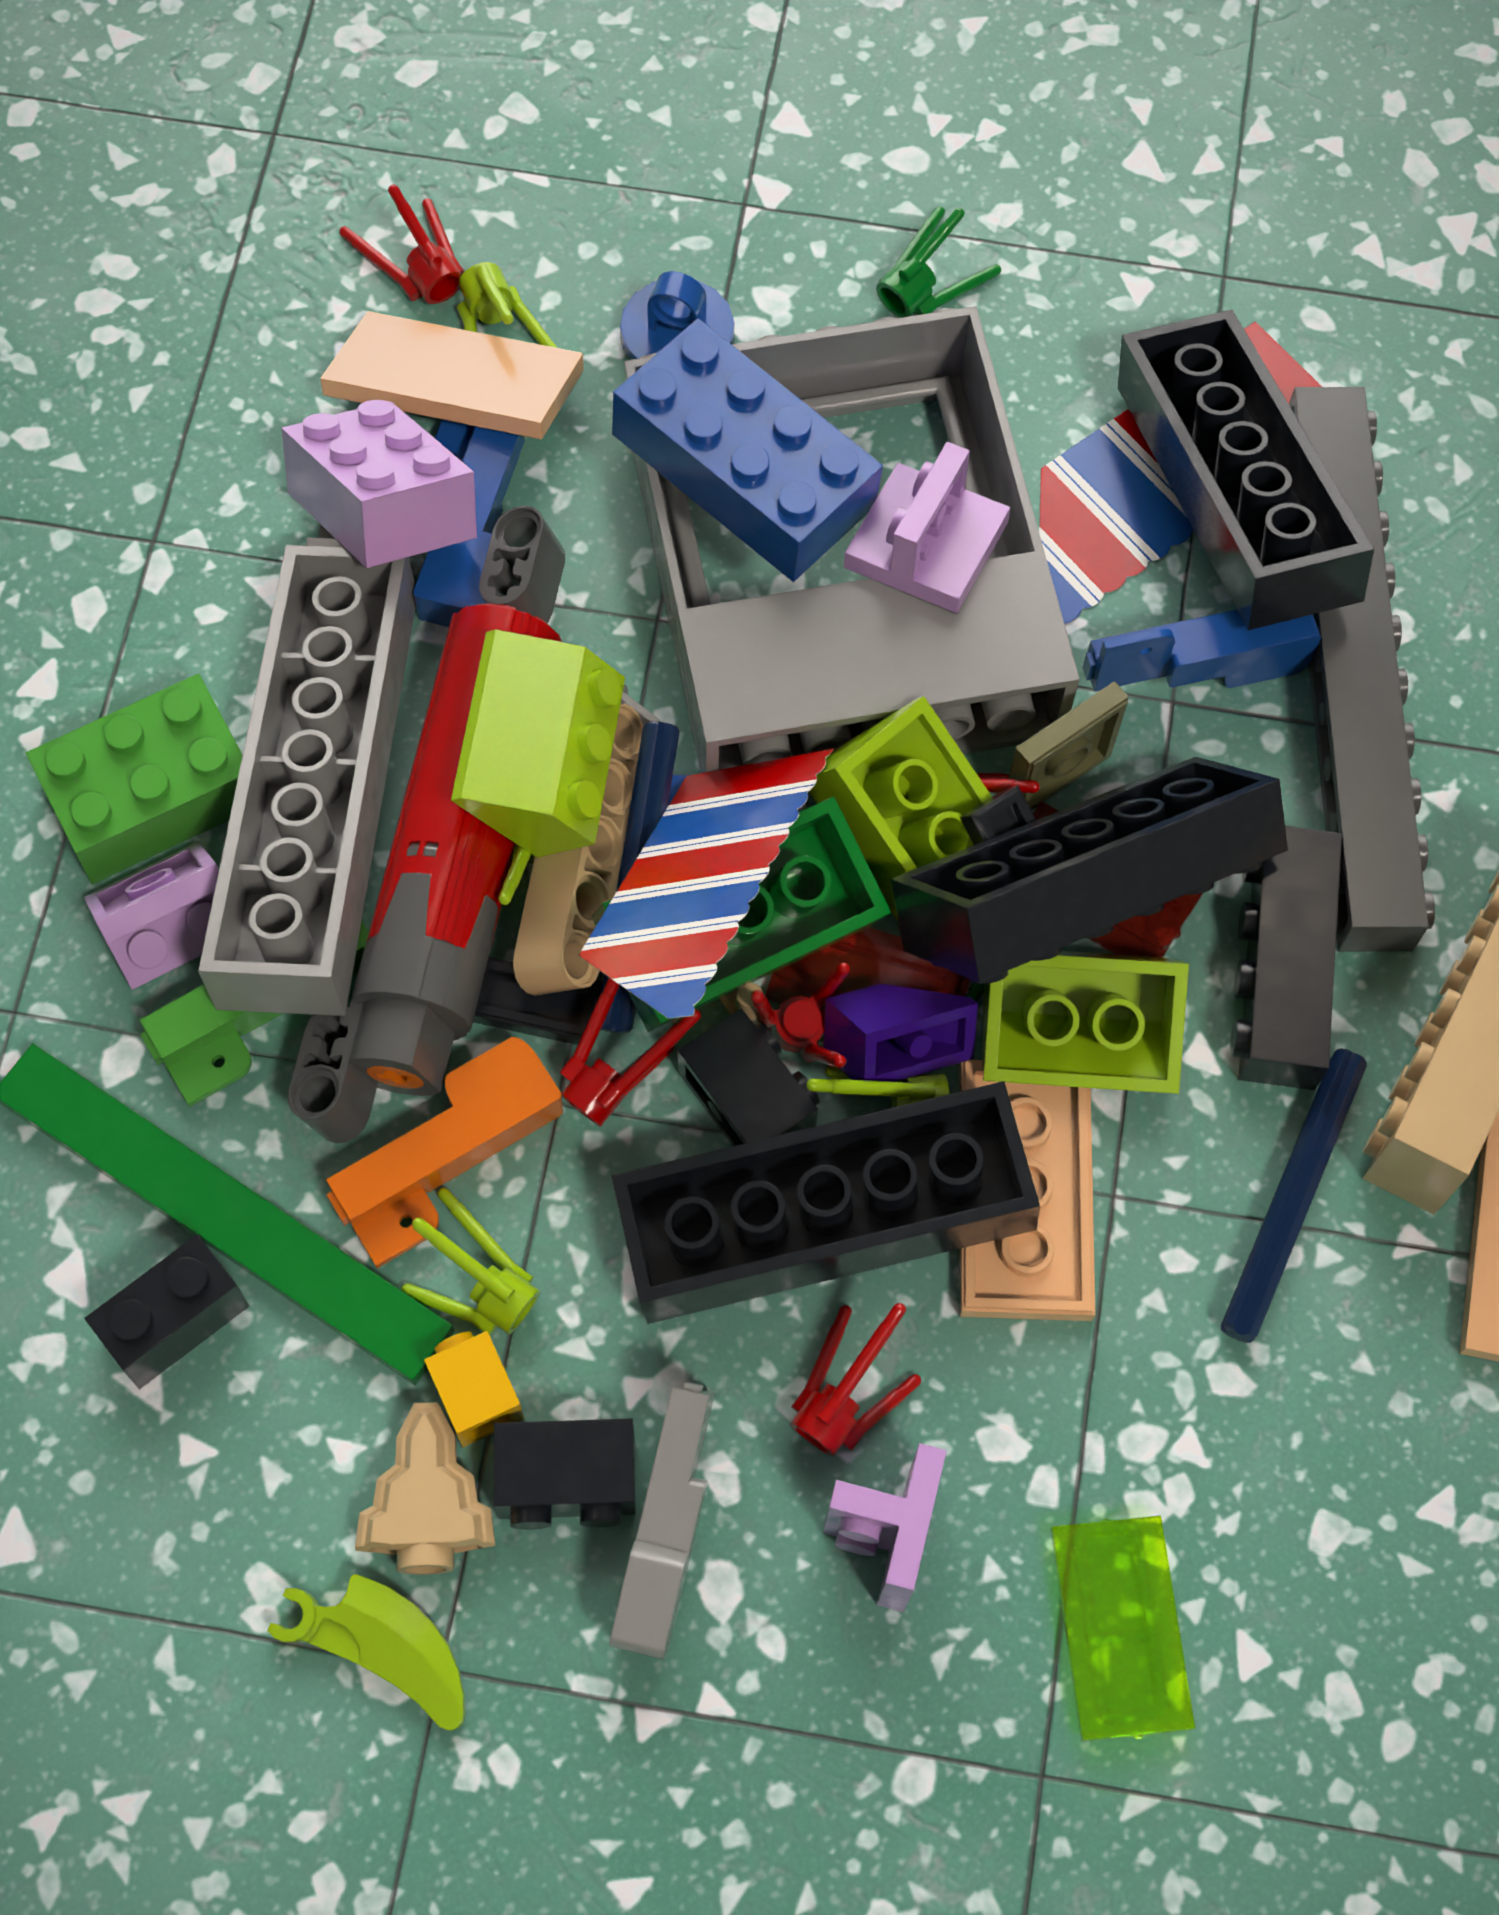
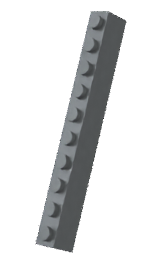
M1295 387L1289 406L1374 547L1364 602L1313 614L1321 639L1308 665L1325 831L1342 833L1336 932L1338 952L1413 951L1426 930L1433 927L1435 901L1431 891H1424L1422 872L1425 871L1428 862V843L1426 836L1417 832L1416 815L1419 813L1421 806V785L1418 778H1411L1409 760L1414 752L1415 734L1412 723L1404 722L1403 705L1408 695V676L1404 668H1398L1396 652L1401 644L1402 626L1400 617L1392 615L1390 599L1393 597L1395 590V568L1393 563L1385 562L1384 547L1389 536V518L1386 511H1379L1378 496L1383 485V467L1381 461L1373 460L1372 446L1375 443L1377 434V417L1375 411L1367 410L1365 387Z

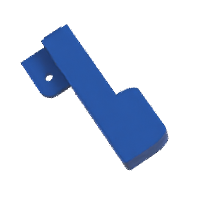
M442 420L435 439L474 471L477 538L428 551L413 590L417 615L420 620L449 627L453 613H457L467 606L486 603L479 591L480 578L492 531L503 512L502 502L525 438L521 435Z
M1232 610L1091 640L1082 668L1086 680L1091 681L1094 692L1104 689L1114 681L1119 686L1165 676L1169 687L1223 677L1226 687L1234 688L1300 673L1311 662L1321 635L1313 614L1248 631L1238 611Z

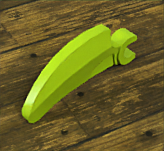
M353 1574L350 1577L347 1592L342 1601L336 1606H319L317 1600L309 1592L298 1588L285 1589L283 1596L300 1604L303 1610V1617L300 1624L292 1629L270 1623L267 1631L273 1638L287 1643L304 1641L350 1660L400 1689L418 1703L440 1728L452 1731L461 1727L465 1721L466 1708L465 1693L459 1667L449 1644L438 1627L415 1603L389 1586L358 1574Z

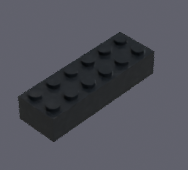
M1232 309L1122 335L1118 390L1248 631L1364 602L1374 547Z
M1195 756L891 879L903 951L931 962L933 966L945 968L967 977L971 982L978 984L994 983L1006 978L1009 970L1029 961H1041L1056 957L1062 952V947L1078 940L1105 936L1113 931V925L1134 916L1156 914L1164 909L1165 903L1183 895L1207 892L1214 887V882L1232 874L1256 871L1263 866V861L1288 851L1280 779Z
M1004 1081L611 1175L639 1303L647 1324L1035 1231L1038 1227L1040 1212L1039 1200Z

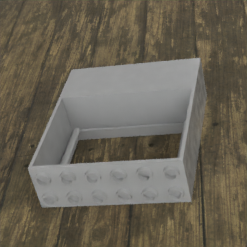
M977 306L961 309L942 308L929 314L904 318L884 317L872 323L846 327L826 326L814 332L788 336L768 335L756 341L732 344L823 418L938 400L949 442L970 450L965 489L1011 507L1008 524L958 614L871 578L710 604L687 495L632 451L701 773L834 749V752L847 741L922 696H925L963 754L1020 745L1071 711L1080 678ZM657 353L645 355L640 359L624 361L625 381Z

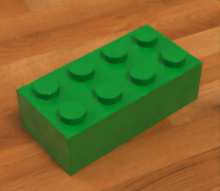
M834 796L799 812L797 820L788 827L789 835L787 839L778 846L780 848L778 856L769 864L770 870L768 875L759 883L760 889L756 897L748 903L749 911L738 922V932L727 942V953L716 963L717 971L713 978L705 984L706 992L702 999L693 1006L695 1009H699L738 990L739 987L747 983H753L858 933L892 913ZM612 899L602 903L591 916L595 925L598 924ZM628 991L647 1032L678 1019L666 1018Z

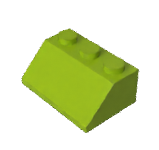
M496 629L486 632L451 801L537 858L594 845L625 677L585 646Z
M925 696L913 700L847 741L826 758L824 769L816 775L817 782L815 786L808 791L817 804L833 796L835 797L897 921L898 917L891 879L974 846L960 817L992 797Z
M1062 951L1051 959L1029 961L1009 970L1006 978L984 985L983 1081L1179 1094L1189 964L1178 958Z

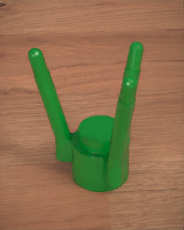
M936 207L892 269L879 280L876 287L878 297L883 305L895 316L904 318L910 317L914 312L917 315L932 313L939 306L984 284L1001 273L1000 265L995 264L932 295V287L936 284V277L931 268L926 264V261L962 220L965 214L962 208H956L934 232L945 214L943 207Z

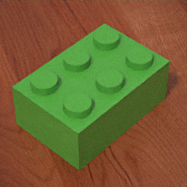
M199 673L25 752L92 885L229 821L243 756Z

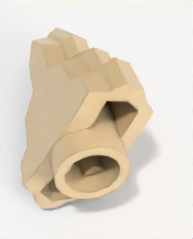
M414 1403L396 1437L395 1465L377 1478L373 1506L359 1513L355 1551L397 1555L396 1571L399 1573L413 1575L448 1573L454 1570V1553L496 1546L492 1510L478 1502L474 1475L457 1463L456 1436L439 1403Z

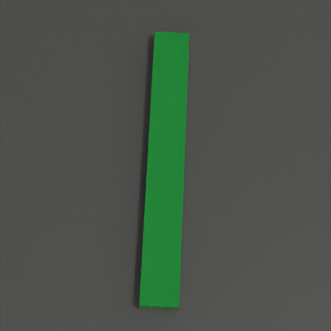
M32 1043L0 1082V1104L192 1235L198 1234L208 1246L416 1386L428 1369L424 1359L435 1355V1347L443 1340L451 1337L455 1332L452 1324Z

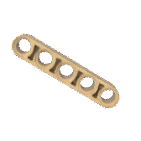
M625 703L620 704L595 844L534 858L513 959L516 980L526 993L534 996L589 987L596 981L599 974L598 969L578 955L596 927L591 916L602 903L613 899L615 895L623 855L642 729L644 727L639 714L633 707Z

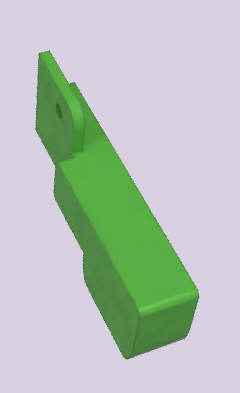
M362 921L352 975L359 971L369 932ZM203 984L139 1019L145 1030L140 1036L157 1065L165 1064L188 1106L191 1107L243 1078L249 1072L252 1058L240 1035H246L284 1013L216 1010ZM221 1058L225 1060L223 1066H214V1062L217 1059Z

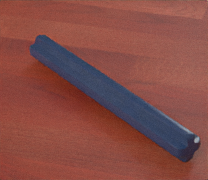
M650 721L642 729L617 890L668 807L679 739L678 727L670 723ZM603 974L601 993L609 978L605 974ZM621 985L615 994L614 1001L602 1025L601 1030L625 1034L630 1033L633 1029L636 1007L628 991Z
M1337 1049L1330 1058L1329 1069L1318 1087L1221 1323L1223 1333L1238 1341L1251 1343L1258 1336L1367 1067V1062L1363 1056L1353 1053L1348 1049Z

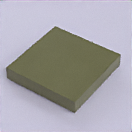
M1115 681L1015 748L1008 779L1034 780L1040 784L1038 792L1022 793L1031 810L1111 757L1129 698Z

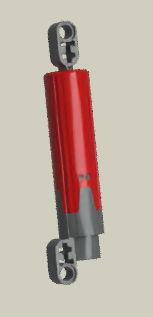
M519 506L508 510L497 520L493 528L479 584V591L486 603L464 607L452 615L349 1008H346L345 1016L313 1015L304 1030L288 1090V1103L291 1111L330 1142H348L364 1130L370 1117L377 1088L413 1096H431L441 1093L453 1041L465 1037L472 1028L501 908L498 898L510 869L516 846L514 842L451 801L486 632L496 629L562 642L560 635L547 623L553 613L565 565L566 553L541 513L530 506Z

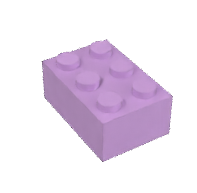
M370 400L363 402L355 410L335 415L327 413L313 414L307 416L302 423L281 428L288 494L366 568L477 538L474 471L393 402Z

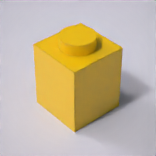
M470 1331L453 1335L435 1347V1355L424 1359L462 1448L494 1434V1423L520 1422L524 1420L521 1404L488 1331L477 1336H473Z

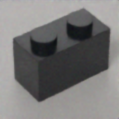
M742 1008L677 1050L679 1075L732 1146L816 1126L818 1114L816 1105L820 1103L817 1093L807 1089L808 1079L800 1071L791 1074L778 1057L782 1053L781 1047L767 1025L762 1021L754 1025Z
M196 1234L84 1319L121 1369L140 1390L250 1306L236 1283L198 1234Z
M633 1418L494 1423V1508L498 1519H510V1527L515 1529L532 1530L551 1527L553 1517H580V1525L610 1527L622 1523L621 1515H636Z

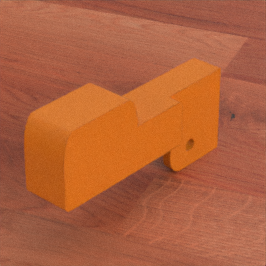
M511 1037L448 1073L445 1077V1089L451 1108L326 1179L330 1188V1192L326 1194L328 1200L343 1225L351 1224L377 1269L427 1240L413 1229L412 1224L409 1227H402L400 1225L402 1219L411 1218L414 1221L416 1218H422L433 1228L438 1229L439 1216L426 1193L440 1187L563 1114L560 1090L537 1054L522 1039Z

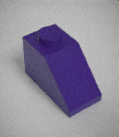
M878 984L826 998L824 1048L845 1056L846 1064L839 1069L852 1080L896 1082L974 1059L978 1003L971 997L887 984Z

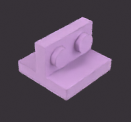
M946 442L935 463L926 461L920 471L901 463L896 464L845 551L844 568L958 614L1008 524L1011 507L966 490L970 450Z
M199 841L84 897L132 990L202 955L219 869Z
M919 1443L909 1469L903 1497L836 1480L823 1533L835 1536V1546L851 1553L875 1556L877 1548L889 1551L877 1601L878 1606L904 1612L915 1588L947 1450Z

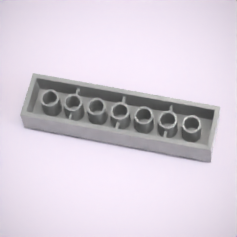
M285 546L198 970L216 1010L345 1016L416 608L413 595L415 581L409 557L366 568L345 547Z

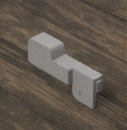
M684 1382L683 1388L674 1386L671 1389L639 1529L630 1553L609 1642L610 1647L662 1660L668 1654L708 1484L707 1480L693 1477L699 1464L715 1396L714 1393L702 1392L703 1385Z

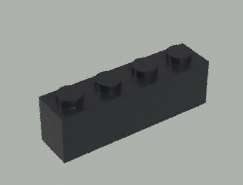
M1285 826L1288 851L1263 861V866L1256 871L1242 873V881L1252 883L1251 902H1243L1239 917L1238 938L1248 940L1247 960H1239L1235 974L1234 997L1243 998L1244 1004L1243 1018H1236L1233 1023L1230 1039V1056L1240 1058L1238 1080L1315 1090L1329 1069L1342 833Z

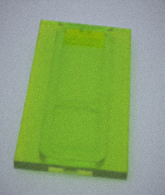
M1161 1515L1120 1520L1106 1518L1100 1522L1052 1526L1050 1530L1081 1742L1131 1736L1140 1739L1144 1735L1194 1730V1716Z

